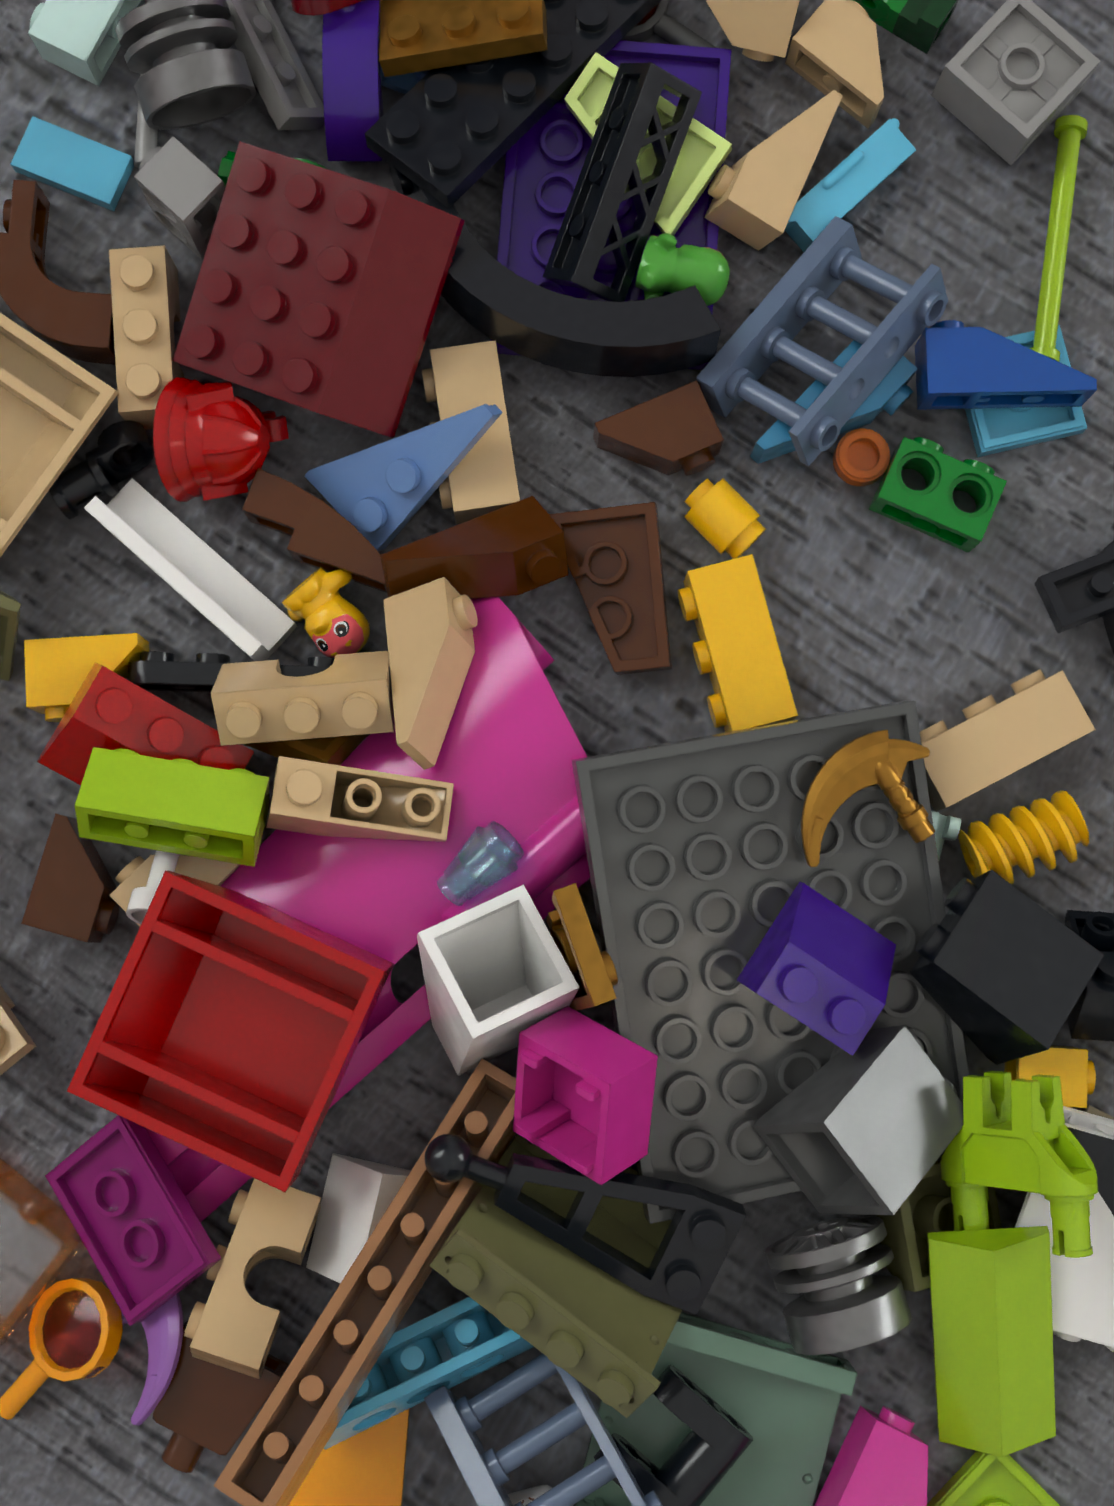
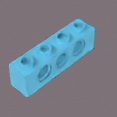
M470 1297L393 1333L323 1449L326 1450L425 1401L424 1397L443 1385L450 1389L534 1346L512 1329L504 1326L494 1315Z

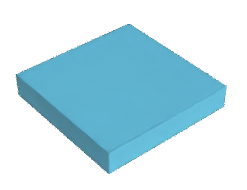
M1058 325L1055 349L1060 351L1059 362L1071 367L1060 325ZM1035 330L1005 338L1031 348L1033 347ZM1082 406L965 409L977 457L1082 434L1087 429Z

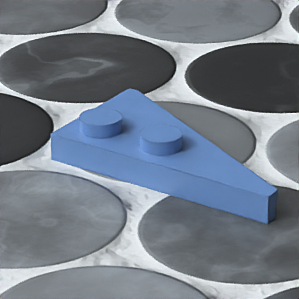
M484 404L313 468L305 474V477L342 517L348 520L377 551L386 549L503 412L495 404L490 406Z

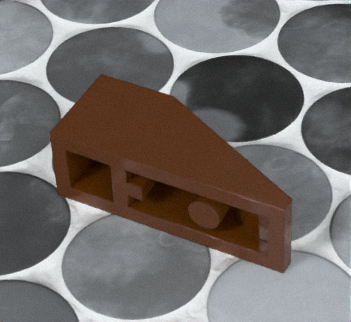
M534 496L380 555L388 597L445 577L460 595L466 594L470 599L516 596L568 576L564 531Z

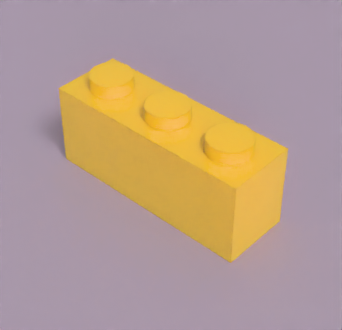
M753 554L687 571L683 581L685 588L678 589V599L685 621L694 620L700 641L693 642L692 648L700 675L709 673L714 694L707 696V703L714 727L724 726L726 733L793 721L798 716Z

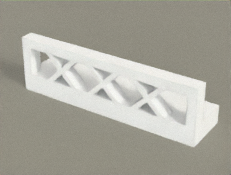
M133 478L107 505L94 496L84 507L102 526L254 661L268 660L298 627L292 619Z

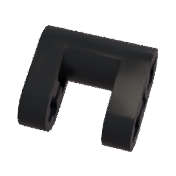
M669 1365L658 1378L661 1383L653 1394L674 1415L691 1428V1432L660 1469L626 1439L616 1433H613L611 1436L644 1496L654 1490L663 1506H700L750 1445L753 1437L732 1415L677 1368ZM601 1449L594 1456L595 1461L604 1455ZM617 1477L614 1478L613 1481L621 1487Z

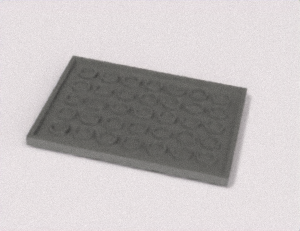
M906 700L572 760L602 951H607L610 955L618 977L617 985L613 986L617 999L610 1001L615 1032L658 1056L648 1155L636 1162L638 1175L691 1184L741 1204L802 1191L754 1129L753 1125L761 1116L843 1049L737 981L740 973L800 881L896 944L886 1003L870 1029L905 1025L922 1042L924 1052L942 1076L954 1085L957 1096L963 1103V1076L969 1075L963 1031L910 974V971L920 957V954L915 951L919 940L933 924L938 923L940 925L946 916L935 834L922 842L915 843L908 831L903 830L897 821L899 817L897 815L898 812L893 809L889 798L883 793L884 790H881L879 785L875 784L854 793L834 813L823 835L820 848V863L817 867H811L807 864L802 844L801 818L803 805L809 787L819 769L845 744L860 736L880 730H888L889 739L906 740L922 745L915 701ZM924 758L909 761L901 780L905 782V786L912 793L913 799L918 804L924 806L929 814L927 818L933 826ZM943 1153L940 1155L937 1161L941 1160ZM643 1203L644 1215L650 1224L671 1220L677 1211L674 1208Z

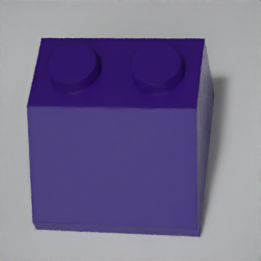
M800 881L740 973L737 981L853 1056L885 1006L896 944Z

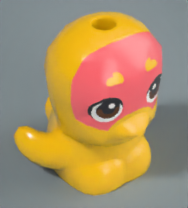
M320 567L299 584L282 601V604L287 608L288 616L293 621L301 622L303 619L305 620L304 629L314 641L318 650L326 657L335 658V655L358 653L368 642L370 625L365 615L338 592L340 588L351 581L352 575L341 569L326 572Z

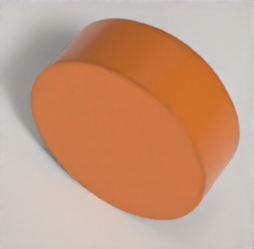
M859 428L846 433L837 444L833 453V466L837 475L844 482L859 487L871 485L880 479L890 462V449L886 440L879 433L866 428Z

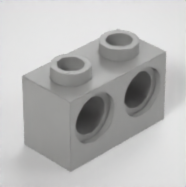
M172 136L163 147H155L146 154L134 178L156 219L203 261L224 194L225 185L223 180Z

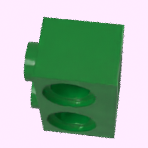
M903 437L891 456L889 465L884 472L869 510L969 553L982 541L1007 481L994 476V469L985 463L972 459H965L962 462L943 454V447L932 440L922 437H915L911 440ZM904 469H914L921 473L925 479V489L913 490L907 487L902 480L901 471ZM965 491L969 493L976 504L975 512L967 513L958 509L953 501V492Z

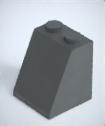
M905 1025L870 1029L853 1056L844 1050L839 1052L761 1116L753 1127L820 1214L894 1215L963 1126V1103L957 1096L954 1085L942 1076L924 1052V1046L919 1038L910 1032Z

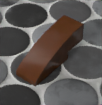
M259 468L257 469L242 508L250 522L292 536L287 550L295 561L317 569L322 567L326 572L339 569L351 573V581L387 593L380 553L348 520L325 502L297 485Z

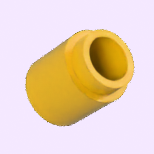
M707 478L684 501L691 508L684 518L721 555L726 551L733 559L740 557L766 530L757 520L761 515L724 478L715 485Z

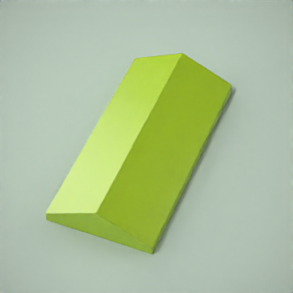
M1048 1226L927 1232L939 1441L1004 1457L1055 1437L1050 1232Z

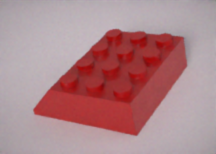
M167 870L163 874L67 1092L286 1192L301 1172L394 963L239 892Z

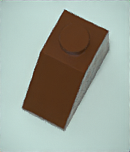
M697 380L596 422L593 434L597 448L666 475L683 470L685 475L688 476L707 469L716 462L714 456L719 455L724 441Z
M55 813L21 924L87 943H101L103 934L109 935L112 932L118 918L120 906L109 896L117 887L91 839L79 837L77 819Z

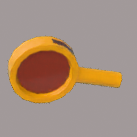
M71 1278L55 1282L42 1293L33 1308L28 1328L30 1349L34 1360L0 1397V1416L6 1420L13 1419L49 1377L63 1382L83 1380L97 1376L110 1365L119 1350L123 1332L122 1314L110 1290L102 1282L88 1278Z

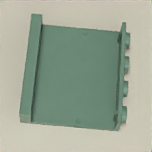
M681 1312L651 1375L658 1379L669 1365L674 1366L732 1415L753 1437L750 1445L700 1506H813L842 1394L852 1396L857 1377L856 1370L847 1359L829 1354H798L791 1343ZM654 1394L648 1397L628 1418L612 1406L607 1405L602 1400L600 1401L598 1413L610 1435L616 1433L626 1439L659 1469L692 1430ZM591 1434L583 1468L595 1461L594 1456L601 1449L593 1434ZM613 1480L574 1504V1506H632L624 1490Z

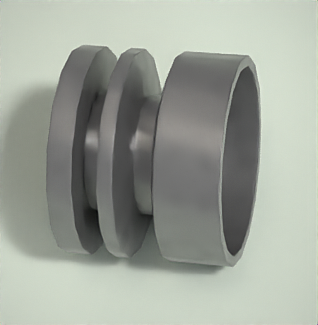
M152 0L130 11L116 25L115 31L122 49L127 50L124 58L129 70L143 74L135 83L134 88L145 121L150 128L170 130L207 123L239 110L251 102L257 94L244 53L235 49H229L237 40L238 35L234 23L229 21L231 14L226 0Z
M880 1217L836 1218L814 1223L780 1239L765 1250L771 1269L783 1270L773 1279L777 1291L789 1294L804 1293V1295L790 1302L782 1310L796 1353L823 1355L852 1350L892 1336L907 1327L911 1322L912 1315L901 1280L896 1276H872L875 1272L889 1265L894 1259L892 1249L888 1245H878L887 1236L884 1222Z

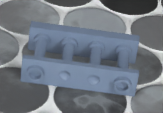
M835 216L696 377L709 408L726 418L739 402L745 400L792 428L788 432L799 460L809 467L822 451L828 450L835 443L841 428L918 339L924 329L934 325L943 315L948 298L941 268L931 264L915 284L911 285L862 260L853 224ZM850 279L897 303V305L880 325L876 326L827 299L842 281ZM815 319L862 344V346L842 368L792 341L807 322ZM780 359L825 384L827 387L811 406L805 409L758 382V379L773 362Z
M543 1353L471 1399L466 1395L458 1399L444 1385L424 1397L478 1506H513L503 1487V1484L510 1480L509 1473L586 1424L604 1455L525 1506H572L616 1477L632 1506H663L654 1490L644 1496L583 1384L564 1369L553 1364ZM559 1372L575 1402L496 1452L492 1447L485 1452L476 1434V1431L483 1427L481 1421ZM520 1501V1502H518L517 1504H515L514 1506H524V1505H523V1503Z

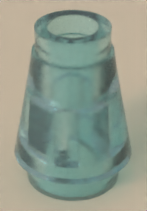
M491 821L485 828L478 826L444 871V874L437 880V885L448 900L457 906H462L467 900L472 899L517 871V862L524 856L523 849L513 835L499 823Z

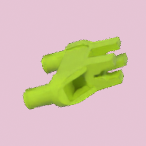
M987 1071L984 1072V1076H963V1126L946 1148L940 1161L941 1179L945 1181V1185L951 1187L953 1231L990 1229L988 1187L1039 1193L1044 1195V1199L1050 1201L1053 1230L1052 1254L1057 1256L1065 1255V1257L1070 1258L1091 1256L1093 1254V1246H1091L1089 1201L1094 1199V1194L1098 1193L1097 1173L1089 1155L1065 1125L1060 1076L1039 1074L1032 1076V1080H1012L1011 1072Z

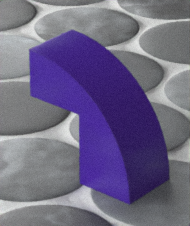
M364 0L323 15L322 77L328 161H382L380 156L367 147L365 132L384 115L379 62L380 0Z

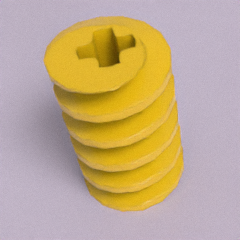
M1060 790L1051 796V802L1044 798L1035 799L1030 804V811L1025 806L1018 805L1011 809L1009 818L1001 813L993 814L989 818L988 826L982 821L976 820L971 822L968 826L967 834L960 829L958 839L965 863L974 878L989 870H993L1012 885L1014 883L1013 867L1018 865L1026 877H1034V859L1039 858L1049 871L1056 868V851L1060 850L1068 862H1076L1078 859L1076 844L1082 843L1083 846L1087 847L1089 845V832L1084 817L1073 797L1067 791Z

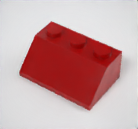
M95 662L37 762L81 785L93 747L109 750L129 749L140 755L167 760L187 759L198 765L226 770L235 768L245 769L254 751L242 744L221 746L216 729Z

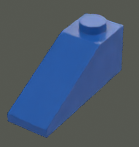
M946 320L936 322L930 328L924 329L915 345V366L918 368L916 371L917 410L1081 407L1097 391V379L983 327H964V323L961 321Z

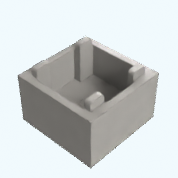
M1007 0L945 65L931 96L1009 165H1012L1082 91L1100 63V60L1032 0Z

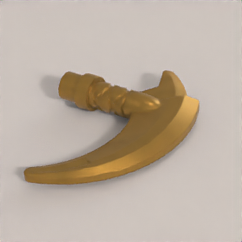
M880 730L860 736L837 750L817 772L806 794L803 805L801 835L807 864L811 867L819 865L823 835L837 809L854 793L878 784L881 790H884L883 793L889 798L893 809L898 812L897 815L899 817L897 821L903 830L908 831L915 843L922 842L935 833V829L927 818L929 814L922 804H918L913 799L912 793L905 786V782L901 780L907 762L928 757L930 755L929 749L910 741L889 739L888 730Z

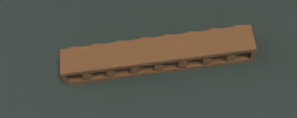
M481 1059L430 1142L443 1134H455L462 1137L469 1144L472 1154L498 1163L515 1135L513 1119L516 1078L488 1061ZM428 1145L215 1482V1488L242 1506H289L433 1268L429 1265L483 1184L465 1177L452 1183L440 1182L433 1178L425 1166L424 1158Z

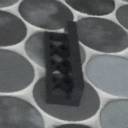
M652 62L620 63L545 268L544 278L558 285L580 288L605 301L625 302L701 97V91ZM662 89H665L679 97L680 100L672 121L661 126L656 106ZM652 143L657 162L652 175L641 180L636 160L640 149ZM632 197L637 217L633 227L621 233L616 214L620 203ZM613 251L618 268L611 287H608L594 280L593 277L601 256Z

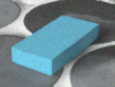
M32 116L12 159L11 166L17 173L115 211L134 169V160L131 155Z

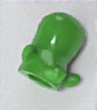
M669 233L660 234L659 236L651 235L644 249L636 279V287L644 291L645 300L661 297L664 292L674 293L694 285L707 306L716 303L723 296L729 281L730 269L728 261L720 251L709 247L687 244L676 248L677 240L674 235Z

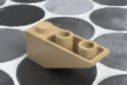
M279 756L267 828L330 837L446 842L454 783Z

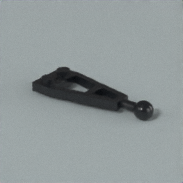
M443 1134L436 1137L430 1142L425 1151V1166L429 1174L436 1180L452 1183L465 1177L496 1189L494 1201L497 1207L642 1295L696 1315L746 1218L743 1204L691 1184L621 1172L603 1185H599L564 1162L515 1153L512 1154L506 1167L472 1154L469 1144L462 1137L455 1134ZM531 1182L575 1190L578 1193L566 1218L522 1193L521 1189L524 1183ZM602 1196L677 1209L649 1268L586 1231Z

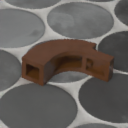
M13 180L12 199H6L3 206V224L7 233L0 232V295L33 335L61 354L84 362L115 365L111 294L72 291L62 288L48 279L45 269V249L50 202L36 181Z

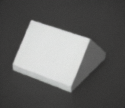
M333 1153L306 1268L341 1283L411 1170Z

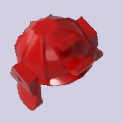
M176 377L168 382L162 390L155 409L153 447L156 466L165 489L171 497L179 502H187L194 497L202 495L203 500H211L249 492L247 483L255 477L257 469L262 468L270 450L269 443L289 439L285 416L276 417L275 412L272 410L261 412L250 401L234 396L231 382L206 383L203 385L195 379L190 380Z

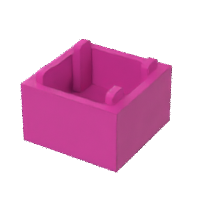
M569 1006L564 1007L519 1032L513 1131L599 1185H603L648 1155L658 1056Z

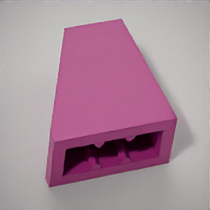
M860 1405L814 1506H927L928 1445L912 1432L915 1423L886 1406H883L880 1413L877 1414Z

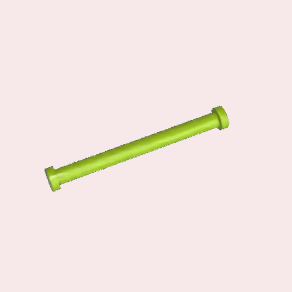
M1078 115L1061 116L1055 121L1054 136L1058 139L1034 342L1033 347L1029 348L1058 362L1060 361V351L1055 349L1080 140L1086 137L1088 121Z

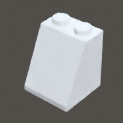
M524 884L417 934L432 1026L458 1076L477 1067L481 1059L490 1061L518 1047L519 1032L564 1007L570 1006L579 989L578 983Z

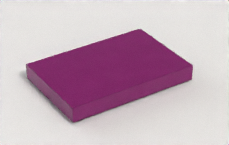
M117 1115L45 1175L130 1326L143 1321L222 1259L147 1130L141 1125Z

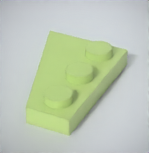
M597 52L594 53L564 98L566 106L592 140L619 67ZM662 96L659 97L656 106L661 126L672 121L677 106ZM692 118L654 221L662 234L669 233L675 235L732 151V144ZM652 143L640 149L636 160L641 180L652 175L657 162Z

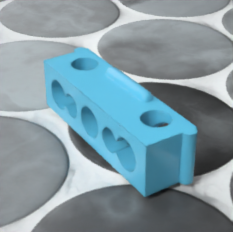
M892 118L886 121L796 203L784 232L786 231L803 252L806 251L835 216L842 219L916 151V148L899 130L900 123L898 119Z

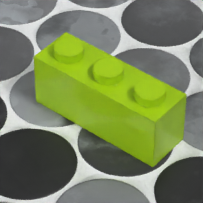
M93 747L74 805L79 837L255 867L269 811V777L256 775L249 770L240 768L226 770L202 766L187 759L167 760L144 756L129 749L109 750Z

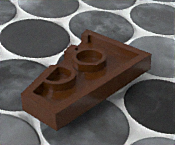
M649 502L549 514L564 531L567 565L576 581L614 672L617 675L672 669L656 503Z

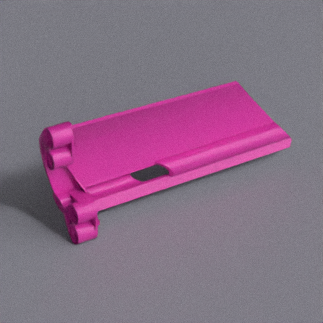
M499 597L471 599L478 618L477 626L472 628L475 653L435 766L424 770L397 745L395 728L394 732L370 734L340 765L454 783L446 842L330 837L276 829L260 845L255 867L240 865L220 886L239 892L394 963L393 967L418 945V932L523 884L539 914L544 919L548 912L555 909L552 902L554 890L574 883L579 888L590 878L572 760L588 756L544 673V670L555 660ZM391 969L329 1108L431 1019L425 984L404 1003L398 1002L392 992ZM145 1128L200 1223L252 1178Z

